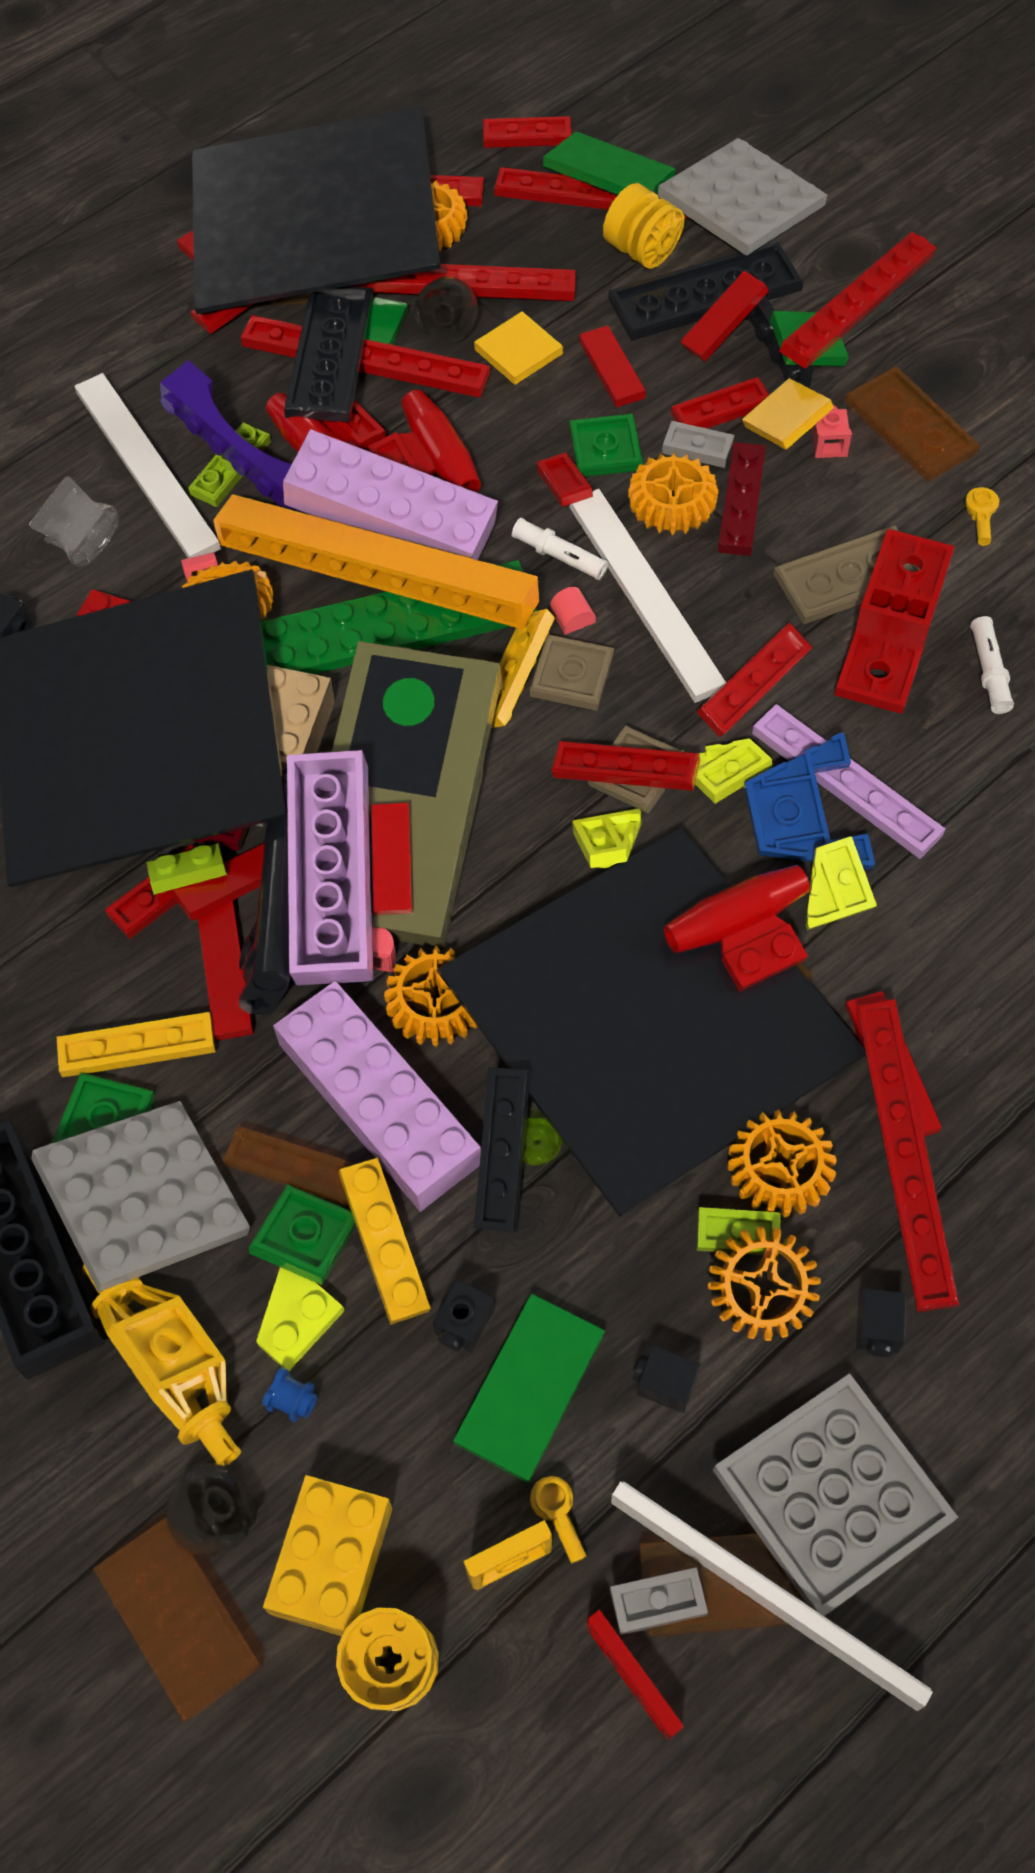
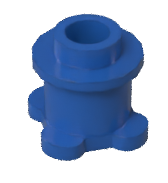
M281 1367L277 1371L270 1388L265 1393L262 1405L266 1406V1410L270 1412L278 1409L288 1414L289 1420L292 1422L298 1421L300 1417L307 1418L317 1401V1395L313 1393L314 1384L311 1382L303 1384L293 1379L292 1375L288 1373V1369Z

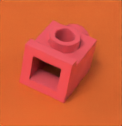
M833 405L834 408L811 428L815 458L848 456L852 432L849 429L846 409H838ZM838 439L839 443H824L825 440Z

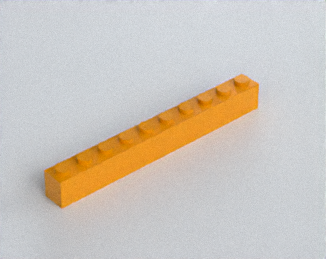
M232 494L213 520L221 546L519 629L525 627L539 603L538 576Z

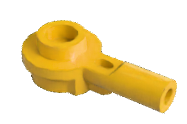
M974 488L967 494L965 504L971 519L977 523L978 544L986 546L991 543L990 519L991 515L998 509L999 497L989 488Z
M548 1476L540 1479L531 1490L530 1502L532 1509L537 1516L553 1522L571 1564L587 1557L568 1515L573 1503V1494L570 1486L560 1477Z

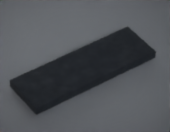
M777 241L763 245L747 256L739 252L608 290V299L630 340L633 341L699 321L743 271L766 284L769 292L765 296L768 300L802 291L803 281Z
M344 286L337 289L309 293L284 407L285 418L307 417L314 420L350 422L373 303V288Z

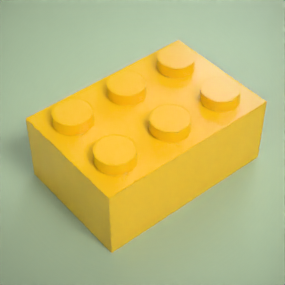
M305 1475L263 1608L269 1615L342 1636L346 1627L362 1613L393 1509L389 1498Z

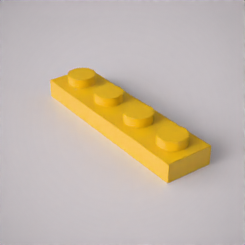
M548 609L533 612L523 629L516 628L499 663L503 690L499 692L491 728L506 726L512 717L513 708L524 690V684L531 669L537 662V656L555 619Z
M210 1012L57 1037L58 1065L62 1078L80 1075V1072L88 1074L216 1052Z
M378 1158L340 1169L339 1177L390 1325L429 1312L431 1308Z

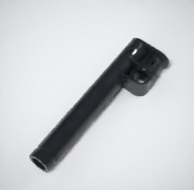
M283 769L282 775L287 803V769ZM288 817L266 823L257 919L244 942L239 960V970L244 971L243 978L246 984L240 993L238 1004L245 1012L256 1015L273 1012L289 986Z

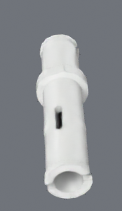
M519 518L513 527V538L536 548L537 553L541 555L548 554L594 577L596 580H601L608 568L609 562L607 560H603L579 546L556 536L555 531L550 528L544 530L523 518ZM570 553L578 556L579 559L570 556Z
M988 616L978 617L971 622L970 628L973 632L983 671L981 676L982 686L988 691L991 711L995 714H1003L1012 710L1014 705L1008 685L1010 681L1009 671L1003 666L993 620Z

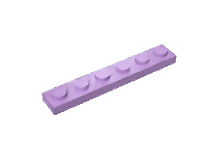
M777 704L753 726L752 731L753 735L788 761L802 755L804 751L815 745L819 746L827 742ZM850 759L851 764L849 768L815 773L817 783L919 859L944 834L945 828L852 759Z

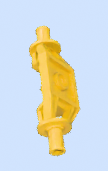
M84 1264V1266L82 1267V1270H81V1271L84 1273V1275H86V1276L88 1277V1279L90 1280V1282L92 1283V1285H93V1286L95 1287V1289L97 1290V1288H96V1286H95V1284H94V1282H93V1280H92V1278H91V1276H90V1274H89V1272H88V1270H87V1268H86V1266H85V1264ZM139 1277L98 1292L99 1295L91 1304V1313L95 1318L101 1319L106 1334L152 1401L179 1430L177 1438L182 1445L190 1444L200 1439L215 1460L218 1468H223L225 1463L228 1465L241 1454V1450L221 1425L231 1410L226 1400L225 1359L181 1297L143 1285ZM135 1300L146 1306L147 1309L134 1313L127 1305ZM206 1389L210 1406L202 1410L196 1398Z

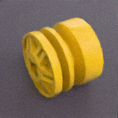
M634 183L623 189L612 202L603 224V237L611 246L623 253H628L631 259L638 261L642 266L652 269L663 263L676 247L684 228V214L680 208L672 205L665 199H659L656 193L645 186Z
M375 1608L360 1614L346 1627L337 1646L336 1668L342 1686L354 1701L370 1709L400 1711L416 1705L431 1690L438 1674L439 1652L434 1636L420 1620L397 1608ZM389 1648H392L393 1653L402 1656V1662L395 1664L394 1673L390 1674L389 1668L383 1667L380 1664L381 1659L388 1656Z

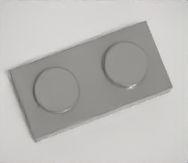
M671 421L663 442L662 454L672 455L674 452L676 457L680 458L687 454L689 460L693 461L699 458L701 463L725 468L733 446L734 435Z
M697 1567L610 1587L620 1635L703 1617L708 1614Z

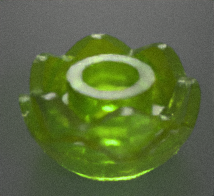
M528 1118L526 1122L523 1162L534 1166L547 1164L558 1155L562 1139L547 1120L543 1118ZM535 1140H539L541 1142L539 1145L533 1144Z

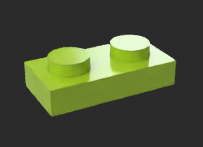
M218 843L209 846H198L187 852L164 855L156 860L146 862L154 894L226 875Z
M699 1207L696 1251L716 1252L721 1250L725 1253H732L725 1241L728 1238H733L741 1246L743 1243L740 1238V1231L747 1230L752 1241L756 1240V1227H764L766 1240H769L772 1230L774 1228L780 1229V1213ZM766 1248L754 1249L746 1254L764 1255Z

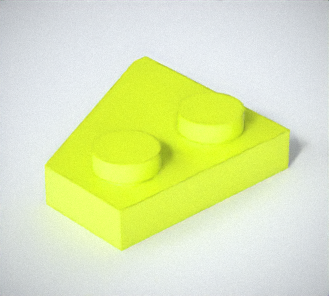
M750 738L733 741L727 745L705 746V752L699 753L700 764L695 785L716 804L742 788L746 781L771 769L772 759Z
M640 808L572 820L573 834L590 868H609L614 864L627 862L642 824Z
M852 836L817 847L814 850L805 924L807 931L877 906Z
M280 1267L256 1342L264 1352L281 1367L288 1369L289 1372L342 1315L344 1308L316 1282Z

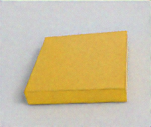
M523 311L474 342L475 350L514 385L563 354V346Z
M789 378L742 420L747 429L786 450L834 407L831 399Z
M543 1520L463 1561L473 1589L479 1590L551 1553L552 1534L546 1521Z

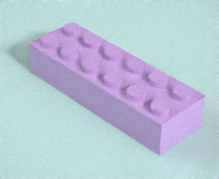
M311 429L283 480L284 505L315 517L475 560L479 559L495 525L497 500Z
M363 751L287 755L289 973L297 985L331 984L334 981L337 983L373 981L368 766Z
M336 981L273 1025L278 1043L373 1157L378 1158L383 1169L420 1212L480 1166L481 1147Z

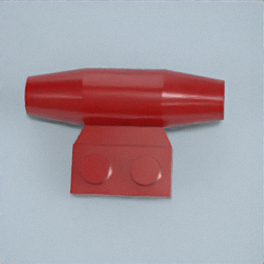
M421 390L408 392L403 397L401 406L411 433L398 434L395 432L369 445V452L431 476L436 473L444 481L477 493L481 482L468 449L446 415Z
M284 393L273 395L266 404V412L284 440L297 453L310 429L363 450L368 449L369 445L385 438V430L355 400L350 422L314 420L308 417L285 418L284 407L287 395Z
M798 865L748 878L699 901L663 927L666 941L675 953L721 942V960L738 991H743L807 959L808 955L791 925L776 915L810 891L808 878L803 869Z

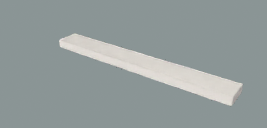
M102 373L75 385L77 395L186 556L191 558L220 550L221 547L218 539L105 375Z
M600 489L592 491L593 497L571 504V511L601 558L609 562L608 568L693 701L696 703L713 696L726 683Z
M624 1481L619 1483L612 1494L611 1503L916 1711L926 1706L933 1693L931 1688Z

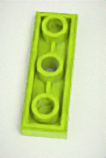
M244 422L235 431L249 444L262 452L271 443L270 434ZM216 454L188 487L189 493L197 499L218 507L243 476L234 470L232 464L226 458Z

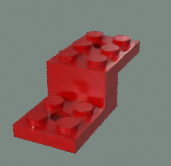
M887 528L860 607L855 633L836 686L835 696L903 714L955 546ZM914 564L920 570L911 572L906 570L903 565ZM873 669H881L887 674V676L883 678L874 677L870 673V671Z

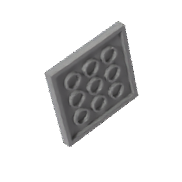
M740 138L735 139L659 185L657 194L659 198L665 199L672 205L680 208L683 214L746 256L825 206L828 196L816 188L815 185L808 183Z
M180 1101L32 1151L31 1159L98 1292L248 1235L250 1226Z
M850 1373L719 1462L713 1468V1472L806 1604L824 1617L958 1518Z

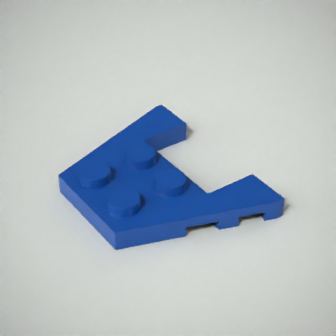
M844 732L832 736L829 741L819 746L815 745L804 751L802 755L787 763L783 762L744 783L743 788L758 855L813 862L814 850L817 847L841 840L830 839L815 773L849 768L851 760ZM869 835L852 836L863 869H873L876 864Z

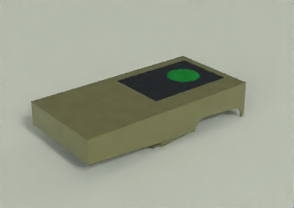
M358 641L332 752L362 750L368 766L372 927L388 930L393 940L431 947L437 946L444 949L482 783L484 757L499 692L503 690L500 664L476 658L470 659L412 650L405 647H393ZM409 803L413 913L374 915L371 805Z

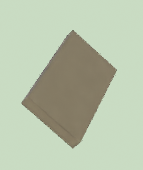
M896 525L888 527V529L899 531ZM887 528L775 567L774 576L803 625L862 604ZM914 564L903 565L906 570L911 572L920 570Z

